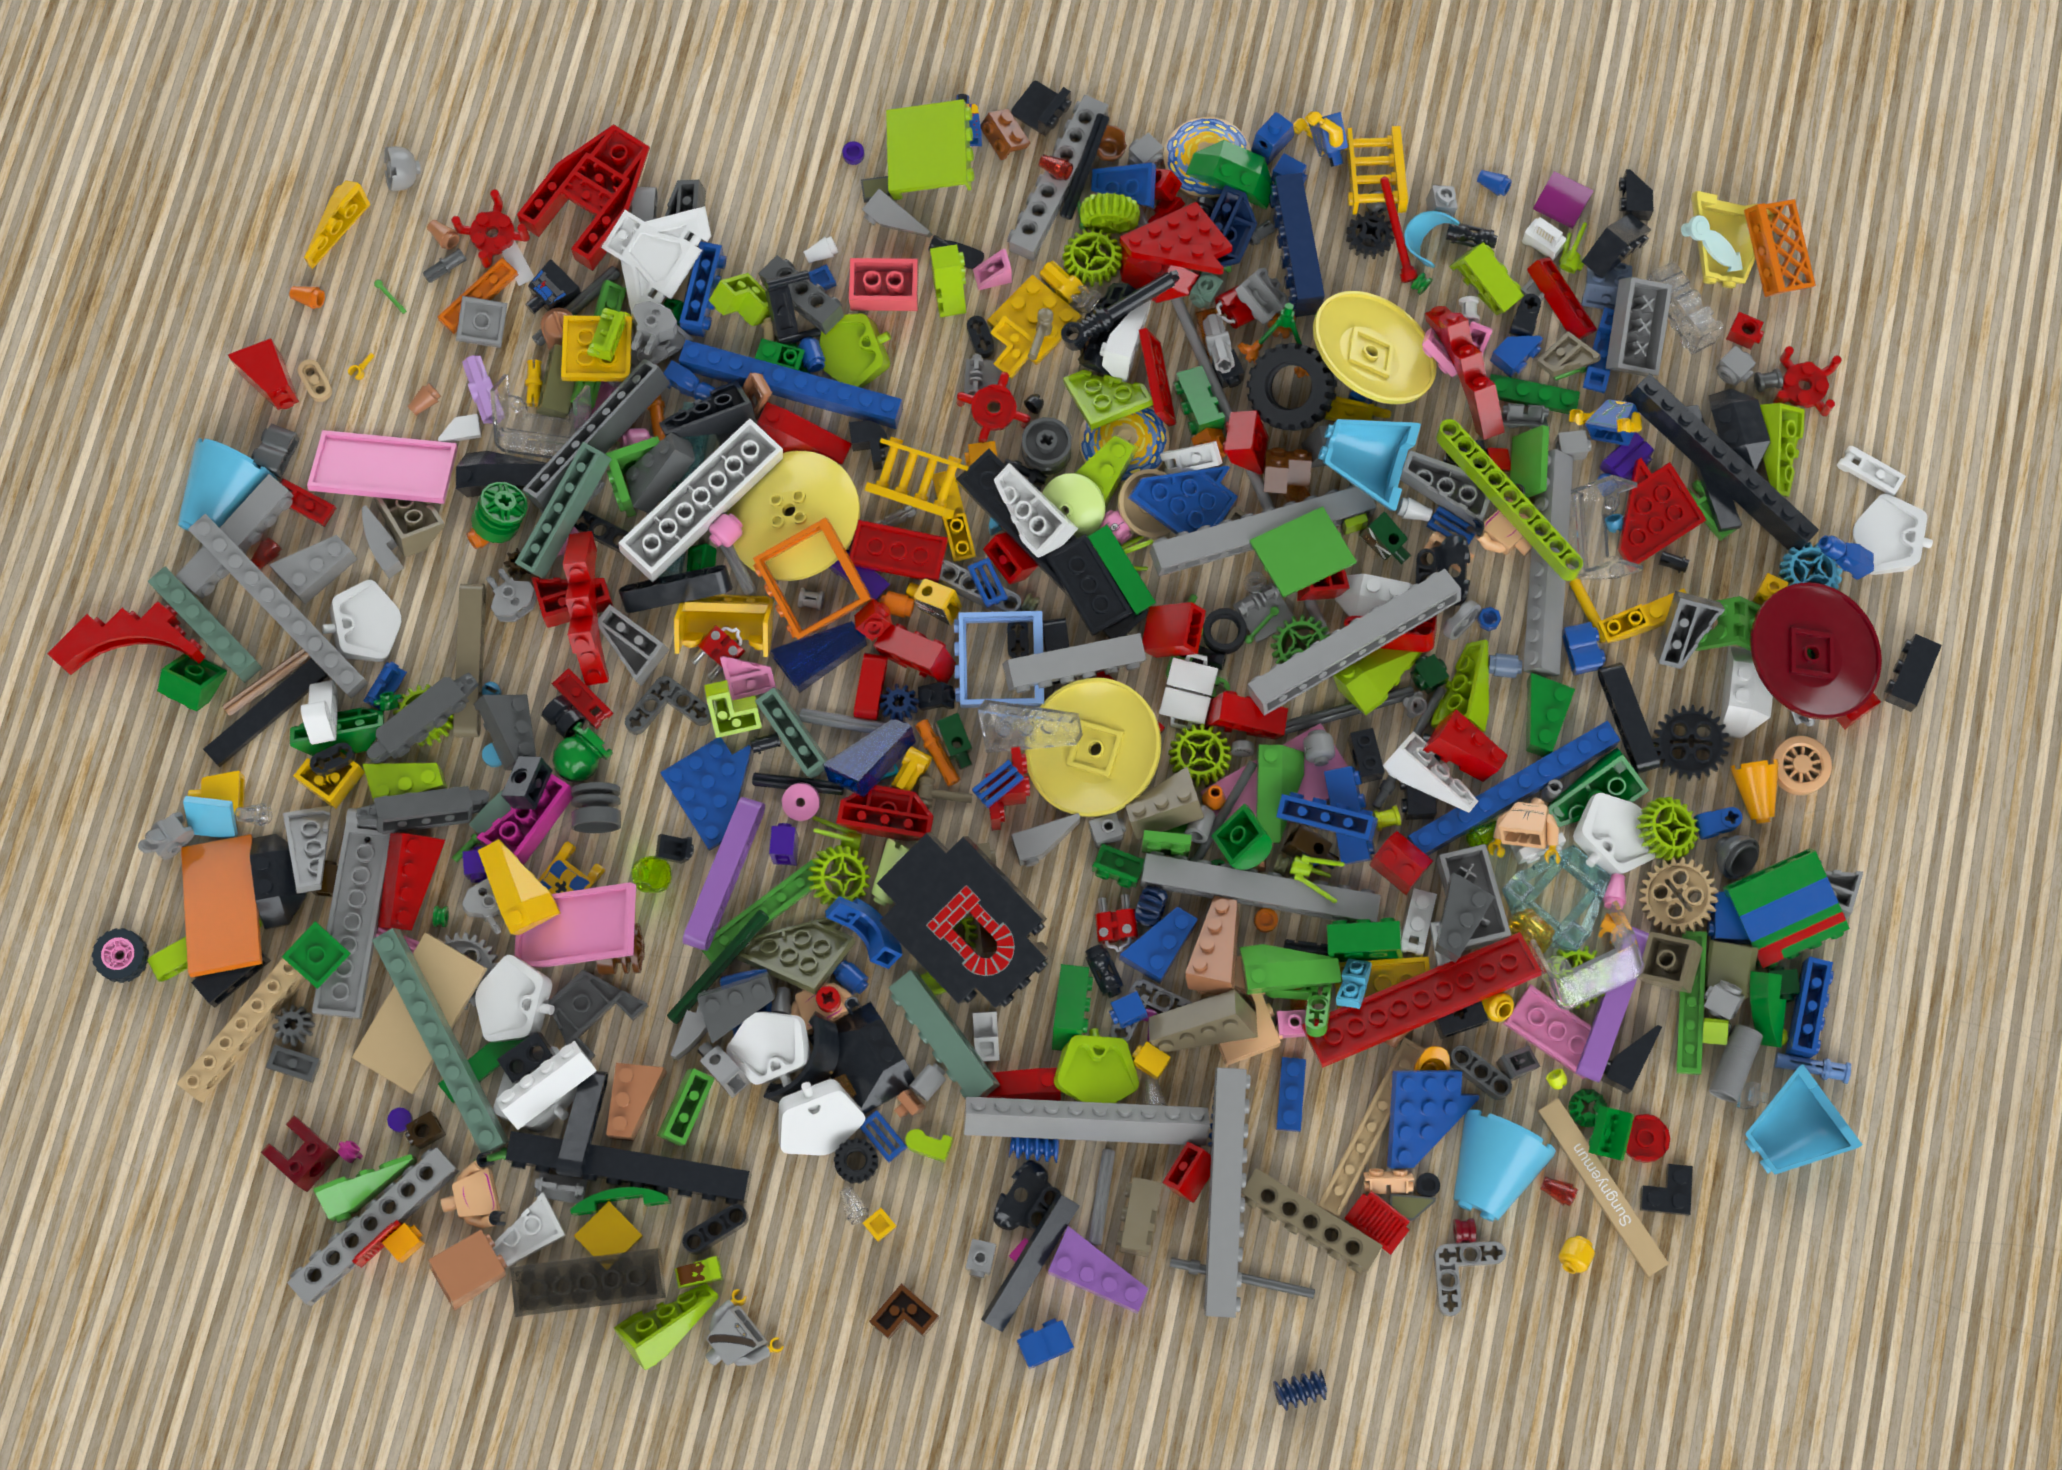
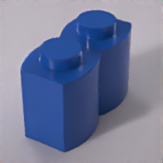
M1591 622L1565 627L1562 630V640L1573 676L1597 671L1603 667V663L1606 661L1603 649H1599L1597 644L1599 633L1596 627L1593 628Z
M1056 1318L1043 1323V1328L1036 1332L1032 1328L1020 1333L1021 1338L1017 1340V1343L1028 1369L1074 1350L1063 1320L1057 1322Z

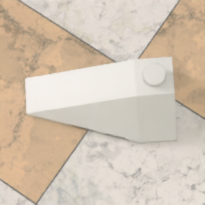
M1152 299L1129 312L1111 332L1107 343L1103 342L1100 350V355L1103 356L1102 366L1111 376L1121 378L1122 382H1128L1135 352L1139 347V329L1145 327Z

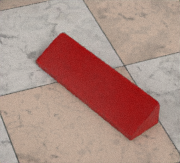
M1550 257L1538 259L1527 268L1528 273L1541 293L1543 292L1545 299L1567 332L1569 331L1581 340L1597 331L1596 326Z

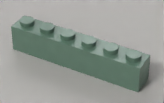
M584 442L581 444L515 564L545 579L612 458Z
M166 566L148 580V583L244 683L262 669L246 649Z
M909 970L889 987L893 993L891 995L892 1000L899 1007L902 1005L906 1011L904 1014L906 1019L912 1025L915 1024L920 1030L918 1035L924 1043H929L934 1049L932 1052L933 1056L939 1063L943 1062L948 1069L946 1071L947 1075L953 1082H958L962 1088L960 1092L965 1099L966 1097L985 1098L1000 1086V1083L917 971Z

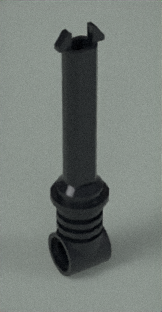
M1177 270L1169 273L1166 272L1107 308H1093V312L1090 313L1091 317L1085 316L1086 320L1082 318L1080 323L1077 321L1065 324L1061 330L1065 346L1072 351H1077L1085 346L1086 342L1089 341V337L1093 339L1094 334L1098 336L1099 331L1101 333L1110 332L1109 328L1113 327L1114 321L1175 286V283L1180 279ZM1073 333H1078V334H1079V336H1078L1076 339H1074V340H1070V339H1069V336H1070L1071 334H1073Z

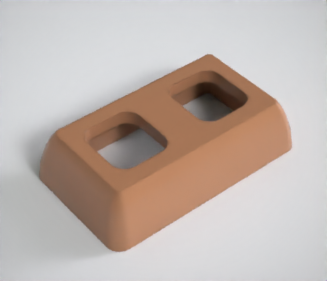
M750 373L742 389L751 401L754 415L757 419L769 400L772 391L762 374ZM754 395L758 401L757 406H755L752 400Z

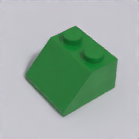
M182 654L162 668L157 692L197 712L211 701L225 678L227 670L206 659L197 663L186 654Z

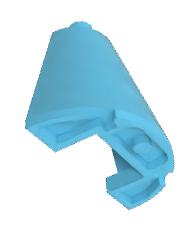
M1337 419L1333 425L1329 424L1326 428L1324 437L1327 438L1325 446L1321 447L1318 459L1322 460L1324 464L1388 510L1396 511L1402 489L1398 488L1399 480L1408 450L1416 444L1421 424L1413 422Z
M198 438L193 451L178 526L189 531L188 528L206 514L220 528L268 474L277 481L278 479L265 467L261 466L259 468L253 462V459L214 440L205 438L202 442V439Z
M1803 1064L1797 1068L1745 1134L1748 1138L1745 1143L1753 1154L1758 1151L1763 1158L1760 1164L1768 1174L1772 1171L1774 1175L1859 1148L1863 1145Z
M1469 1109L1464 1116L1453 1199L1458 1201L1457 1205L1465 1210L1471 1211L1472 1208L1481 1211L1480 1216L1491 1222L1494 1219L1498 1221L1550 1162L1556 1150L1551 1144L1543 1145V1138L1518 1124L1490 1113L1487 1117L1481 1116L1482 1112L1480 1110Z

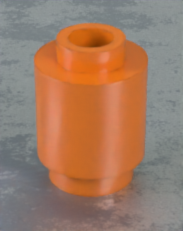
M888 591L886 595L882 594L880 604L884 603L887 605L891 615L905 618V616H912L915 601L910 598V595Z

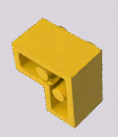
M340 752L341 755L338 757H341L342 759L347 758L346 755ZM307 758L293 777L301 785L337 809L364 775L365 771L353 761L348 766L329 775L318 776L310 768V759Z

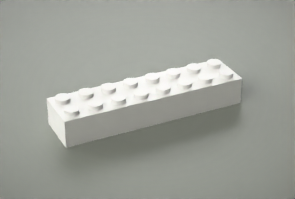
M749 419L618 543L620 552L647 578L654 582L709 529V526L721 514H725L783 459V449L757 424Z

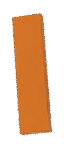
M501 258L437 317L438 320L455 334L458 329L462 296L492 300L519 275L518 272L506 260Z

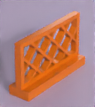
M1795 199L1769 204L1762 203L1745 209L1744 213L1764 296L1769 297L1816 286ZM1784 206L1789 207V218L1781 213ZM1766 209L1774 214L1772 221L1769 220ZM1778 219L1786 224L1783 231L1776 226ZM1790 228L1795 232L1796 237L1794 240L1787 235ZM1772 231L1780 236L1777 243L1774 242ZM1784 240L1791 245L1788 253L1781 248ZM1795 249L1801 256L1799 262L1792 257ZM1777 253L1785 258L1782 265L1779 264ZM1789 262L1796 267L1794 274L1786 269ZM1800 271L1805 274L1807 281L1805 284L1798 279ZM1783 275L1790 280L1787 287H1785Z

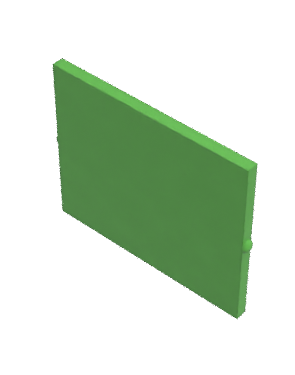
M1323 506L1249 541L1262 562L1264 570L1268 572L1283 598L1357 563L1341 537V533L1338 532Z

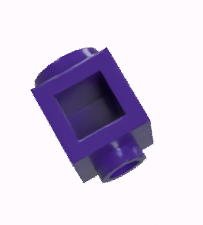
M485 846L474 847L472 851L462 852L464 875L471 883H480L488 878L478 850Z

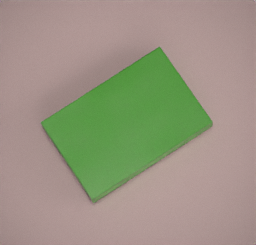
M1545 425L1512 437L1510 480L1515 485L1518 483L1524 486V495L1527 498L1547 490L1549 427Z

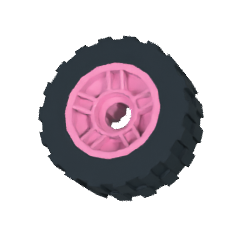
M115 928L112 931H107L97 939V943L93 946V965L97 968L98 973L112 982L124 983L126 981H133L134 978H138L147 968L149 950L146 947L147 944L139 935L131 930ZM124 952V957L122 959L116 957L117 955H120Z

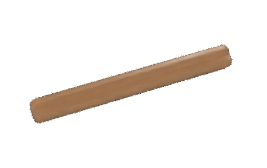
M301 648L222 705L223 709L229 716L233 715L306 663L311 656Z

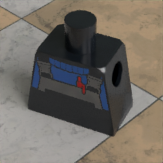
M550 259L529 283L528 287L533 298L525 305L533 314L542 307L547 311L553 308H564L581 291L579 286Z

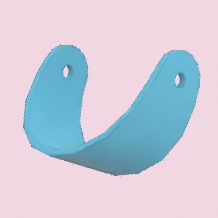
M1438 211L1422 212L1415 216L1407 224L1404 233L1405 244L1409 251L1420 262L1430 268H1434L1435 265L1420 256V246L1424 237L1437 225L1450 223L1458 226L1460 224L1455 218Z

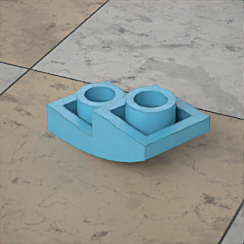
M1348 958L1342 973V984L1336 997V1005L1360 1009L1370 976L1371 962Z

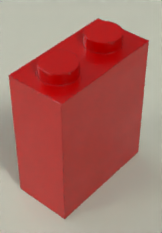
M1192 602L1149 607L1142 640L1144 651L1155 658L1198 654L1206 610Z

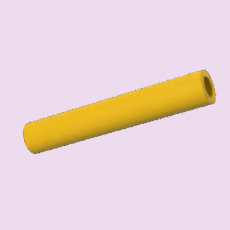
M1576 578L1570 581L1569 585L1588 621L1592 623L1593 628L1596 627L1598 630L1599 642H1606L1598 624L1601 618L1581 580Z

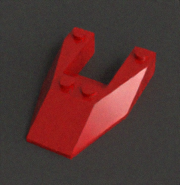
M613 124L555 164L517 213L520 224H525L528 231L540 237L568 199L596 217L572 246L571 251L577 262L594 271L607 253V251L601 248L624 210L629 212L650 146Z

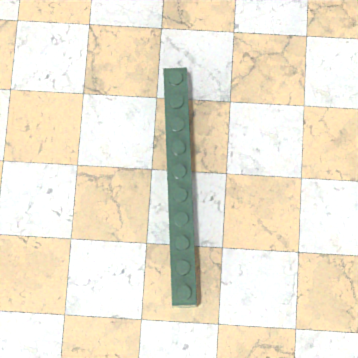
M392 928L372 939V942L480 1152H491L508 1143V1137L401 930Z

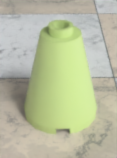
M888 838L871 891V894L875 896L873 900L883 906H886L887 903L892 905L894 901L876 883L910 850V848Z

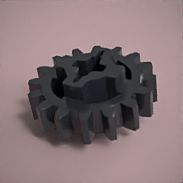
M1365 211L1364 217L1357 214L1356 220H1350V227H1347L1346 234H1348L1346 242H1351L1349 249H1356V256L1363 253L1364 259L1368 255L1375 259L1376 254L1383 257L1385 250L1390 251L1391 244L1394 242V234L1392 228H1390L1391 222L1384 221V214L1379 218L1376 211L1373 213V216L1369 215L1368 211ZM1359 228V234L1356 237V230ZM1382 234L1385 235V239L1383 242H1381Z

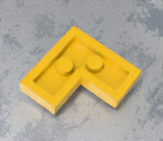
M1004 315L990 332L992 336L1006 346L1005 350L993 364L1000 371L1007 372L1009 378L1012 379L1029 359L1028 354L1034 338Z

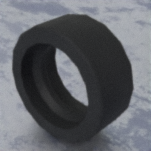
M1219 608L1212 611L1206 617L1203 624V640L1210 650L1216 653L1231 654L1237 651L1244 643L1247 633L1246 622L1237 611L1230 608ZM1228 619L1236 624L1238 635L1233 642L1222 644L1213 639L1211 627L1217 620Z

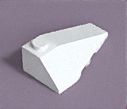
M1010 463L994 479L1002 500L1011 514V519L1018 529L1021 541L1036 557L1039 558L1063 546L1078 530L1053 503Z
M1413 731L1386 761L1383 767L1390 776L1397 778L1400 782L1466 812H1470L1478 800L1460 780L1451 777L1449 773L1450 768L1446 763L1440 764L1434 757L1435 753L1423 751L1426 742Z

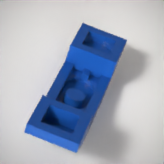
M1605 307L1592 347L1593 350L1600 354L1601 360L1587 366L1582 387L1603 394L1606 391L1610 376V370L1606 369V362L1614 317V310Z

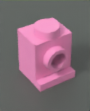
M1277 1011L1275 1018L1279 1036L1282 1035L1283 1038L1306 1037L1301 1025L1305 1023L1306 1011ZM1297 1019L1299 1025L1292 1026L1290 1020Z

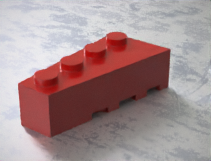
M390 833L378 920L379 928L412 931L445 839L406 833Z

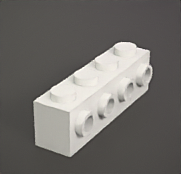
M573 1041L571 1044L564 1046L551 1059L544 1061L531 1074L525 1075L511 1089L505 1090L496 1101L501 1111L519 1130L597 1070L578 1044Z

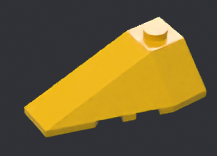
M345 180L342 185L335 188L304 256L311 269L319 263L371 205L362 186L358 182Z

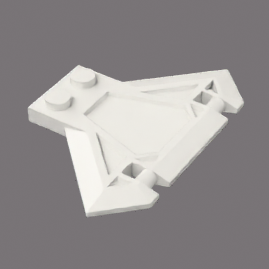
M706 207L645 222L624 210L601 248L621 260L631 312L635 304L651 301L663 306L661 303L665 296L670 299L673 298L702 252L697 247L701 239L708 242L711 237ZM693 233L694 235L692 236L691 240L687 241L686 239L688 238L689 234ZM654 290H657L658 292L652 299L650 296L652 295Z

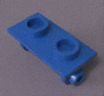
M386 662L363 702L381 710L379 705H374V701L379 700V695L382 693L393 692L395 694L407 672L398 668L399 666L394 662Z

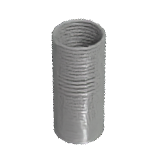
M1743 1025L1733 1026L1734 1028H1732L1733 1030L1721 1056L1722 1058L1709 1087L1710 1089H1708L1717 1098L1736 1103L1739 1100L1763 1038L1762 1034Z

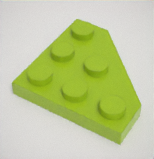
M1081 370L1063 378L1065 387L1091 430L1153 405L1152 397L1142 383L1134 382V384L1122 382L1121 378L1104 375V377L1092 375V371Z

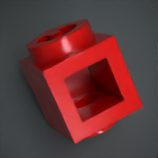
M874 598L854 615L855 628L871 641L881 636L892 625L890 609L884 603L880 604Z

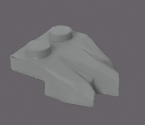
M1259 268L1235 289L1238 298L1248 305L1252 310L1253 317L1263 325L1288 303L1287 295L1279 290L1281 284L1278 279L1269 278L1266 268Z

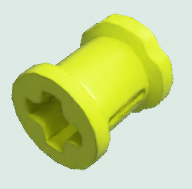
M1396 805L1385 811H1373V816L1378 818L1377 831H1382V828L1393 825L1401 826V818Z

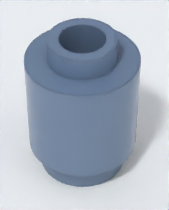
M1500 653L1489 655V673L1493 674V676L1516 678L1517 674H1521L1522 660H1519L1518 655Z

